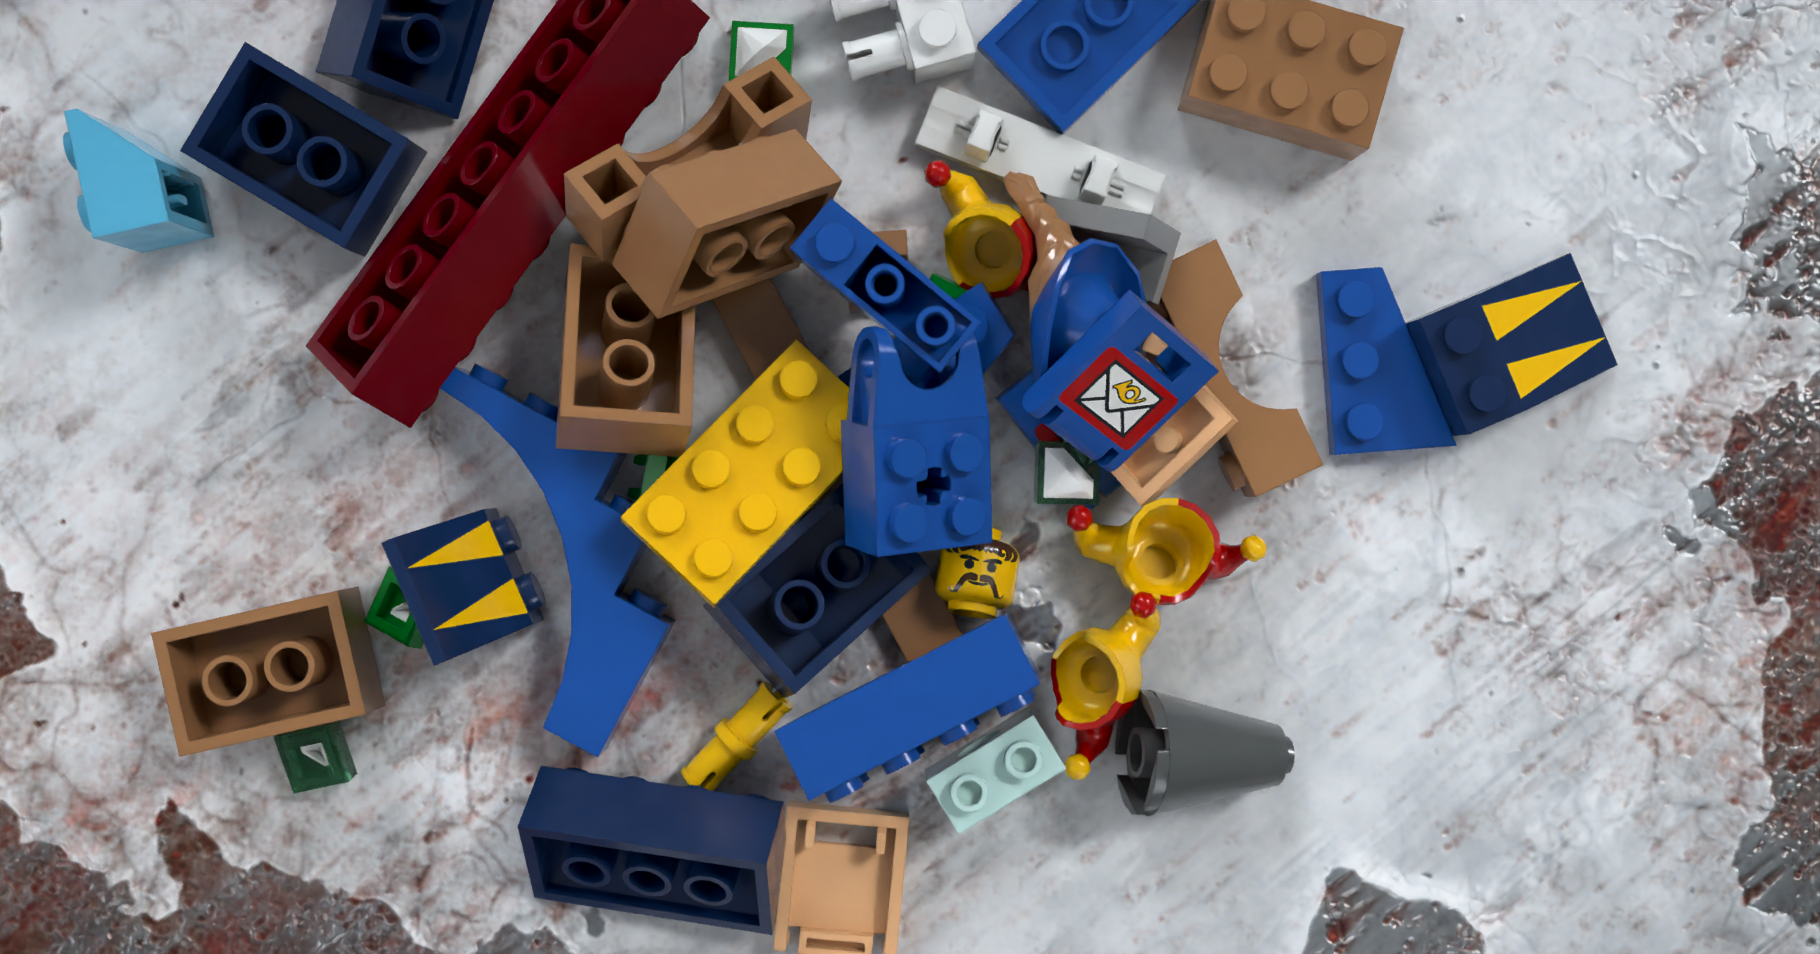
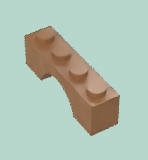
M772 57L723 84L715 102L707 113L689 131L670 144L647 153H631L624 150L619 144H616L564 173L566 217L599 258L605 261L618 251L623 238V230L630 221L641 193L642 182L649 172L662 165L669 164L672 166L702 157L712 150L722 151L749 143L759 136L765 135L769 137L792 129H796L806 140L812 99L779 61Z
M1217 239L1173 259L1159 305L1147 303V305L1202 350L1219 370L1205 385L1232 413L1238 422L1218 440L1225 454L1218 457V464L1225 480L1233 491L1241 488L1245 497H1257L1322 466L1323 462L1297 408L1273 409L1253 403L1241 395L1225 375L1219 355L1220 333L1228 313L1241 299L1243 294Z

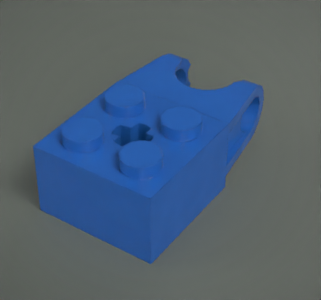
M878 326L863 328L857 336L852 354L847 419L841 420L845 545L876 557L992 543L990 423L980 353L974 334L969 337L940 373L928 364L924 373L915 381L910 382L903 373L900 357L888 330Z

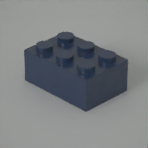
M244 42L180 150L342 248L366 257L428 153L410 139L247 42Z

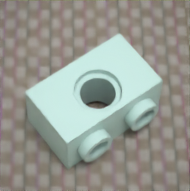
M1028 706L925 769L926 782L958 834H961L1064 771L1066 767Z

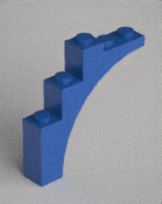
M477 363L474 364L470 372L455 367L440 389L482 416L516 450L542 489L562 536L571 581V637L562 682L543 728L599 757L612 741L676 621L664 614L668 605L657 597L637 588L634 589L631 596L623 592L647 545L621 522V516L635 502L618 494H615L611 502L605 500L604 497L628 453L555 448L557 405L529 392L525 401L504 390L509 381L508 379Z

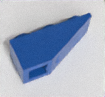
M830 198L790 247L797 260L880 327L887 329L894 338L939 373L981 324L980 320L832 198Z

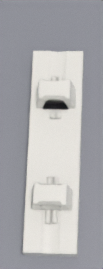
M937 86L915 142L916 148L1003 182V178L1010 171L1033 176L1040 194L1044 198H1047L1048 195L1150 215L1166 176L1155 170L940 86ZM1001 128V131H1000L999 136H998V138H997V141H996V143H995V146H994V149H993V151H992V154L990 155V152H991V149H992V146H993V142H994L995 135H996L998 129ZM1089 164H1092L1091 172L1080 191Z

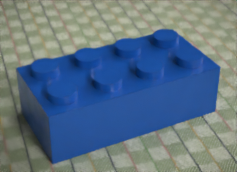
M1006 612L927 654L907 662L804 714L774 732L808 801L825 793L829 803H833L864 786L863 783L870 780L867 774L869 770L882 765L886 775L893 773L921 758L920 754L925 752L922 746L923 743L939 736L943 746H946L977 730V726L980 724L977 716L996 707L1000 717H1003L1030 704L1035 700L1034 697L1036 696L1032 688L1041 684V675L1009 612Z

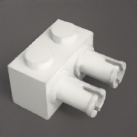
M829 0L832 5L835 22L886 6L889 7L890 12L894 11L897 22L894 23V30L851 42H842L852 82L859 80L858 78L905 66L907 71L911 70L914 83L917 84L968 70L974 66L976 49L962 0Z

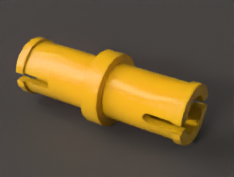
M763 681L759 685V689L730 720L722 718L714 727L716 735L688 765L681 769V774L689 785L699 786L701 784L703 788L714 791L743 759L750 761L759 752L757 744L786 713L793 709L789 700L783 698L777 690L773 693L774 687L770 683Z

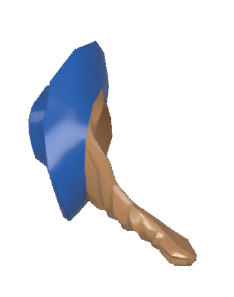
M1010 171L1003 178L1007 192L1017 203L1036 240L1037 262L1028 279L1030 305L1029 334L1031 337L1033 378L1035 383L1129 289L1145 303L1146 299L1139 270L1117 244L1093 238L1080 244L1073 237L1069 223L1059 219L1055 208L1045 203V199L1040 194L1034 177ZM1142 343L1136 348L1139 353L1141 352Z

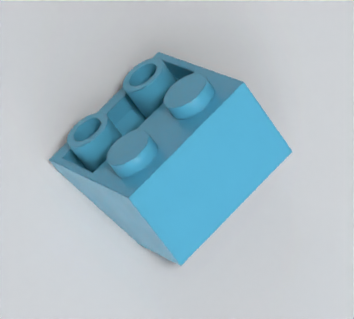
M79 109L64 111L69 132L63 135V146L68 161L78 171L82 195H79L77 199L78 212L84 227L91 232L92 238L145 253L214 237L201 177L124 129Z

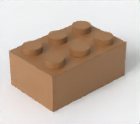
M1209 0L1177 110L1352 161L1370 148L1404 28L1311 0Z
M796 129L769 137L765 135L759 136L749 143L722 151L712 150L702 157L672 166L669 164L659 166L652 172H649L642 182L640 196L630 221L623 230V238L612 265L657 319L799 268L801 264L791 252V245L830 198H834L842 180Z
M570 243L565 279L555 448L680 457L686 450L692 428L696 305L657 319L612 265L616 254L602 261L590 245Z
M359 586L151 633L179 757L366 715L386 706L368 625L364 622L366 617Z

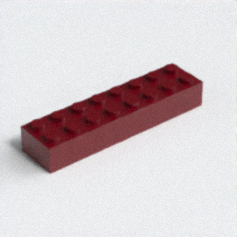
M558 0L306 344L310 352L352 395L411 428L421 413L428 410L434 404L440 387L456 365L471 353L478 335L494 313L504 307L509 301L514 286L532 261L540 257L547 249L551 235L566 216L564 173L616 144L622 146L625 134L643 109L652 104L658 97L662 83L681 57L693 49L697 43L700 31L710 17L692 0Z

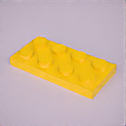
M796 339L621 516V522L715 608L843 474L841 420L847 419L849 387Z

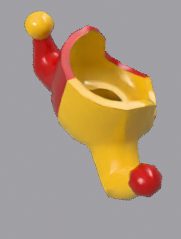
M941 160L930 162L924 170L925 181L934 188L940 189L942 200L945 202L952 217L943 232V236L945 238V257L948 268L958 286L970 290L977 284L984 282L994 299L1011 297L1020 290L1029 292L1028 279L1037 262L1035 235L1022 213L1009 205L991 202L972 176L950 170V167Z
M1160 498L1148 503L1137 511L1126 524L1121 526L1103 525L1093 521L1092 511L1084 505L1072 506L1066 513L1067 525L1073 529L1074 543L1078 552L1090 559L1115 566L1123 586L1131 594L1135 595L1140 591L1151 593L1157 601V605H1176L1191 598L1207 580L1227 577L1246 561L1256 562L1264 558L1267 549L1265 541L1257 535H1250L1244 538L1242 543L1238 545L1220 543L1219 532L1211 517L1196 504L1180 498Z
M1140 591L1133 595L1127 610L1108 630L1097 627L1078 630L1066 638L1052 655L1051 680L1058 706L1055 716L1063 726L1076 729L1075 754L1068 756L1064 763L1067 776L1073 780L1085 779L1091 770L1090 763L1108 747L1115 721L1126 715L1139 698V691L1141 690L1143 680L1141 659L1161 626V615L1156 608L1157 601L1151 593Z

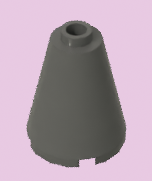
M1140 690L1139 698L1131 710L1118 719L1115 755H1126L1128 775L1117 774V781L1124 805L1133 815L1151 816L1278 786L1284 780L1285 775L1291 772L1294 765L1295 752L1293 743L1289 737L1285 736L1283 729L1278 724L1152 690Z

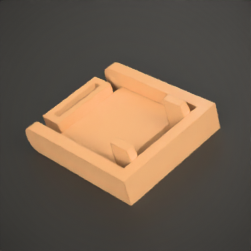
M788 801L785 819L786 844L773 951L786 952L790 939L789 926L801 927L798 954H872L874 934L886 935L882 946L883 954H897L909 812ZM817 821L877 827L876 846L815 840Z

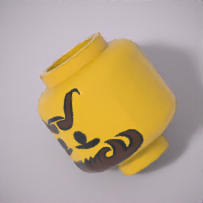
M992 528V543L940 550L935 592L939 598L948 602V612L972 618L994 619L996 618L997 610L1007 608L1013 603L1020 557L1013 546L1001 541L1002 531Z

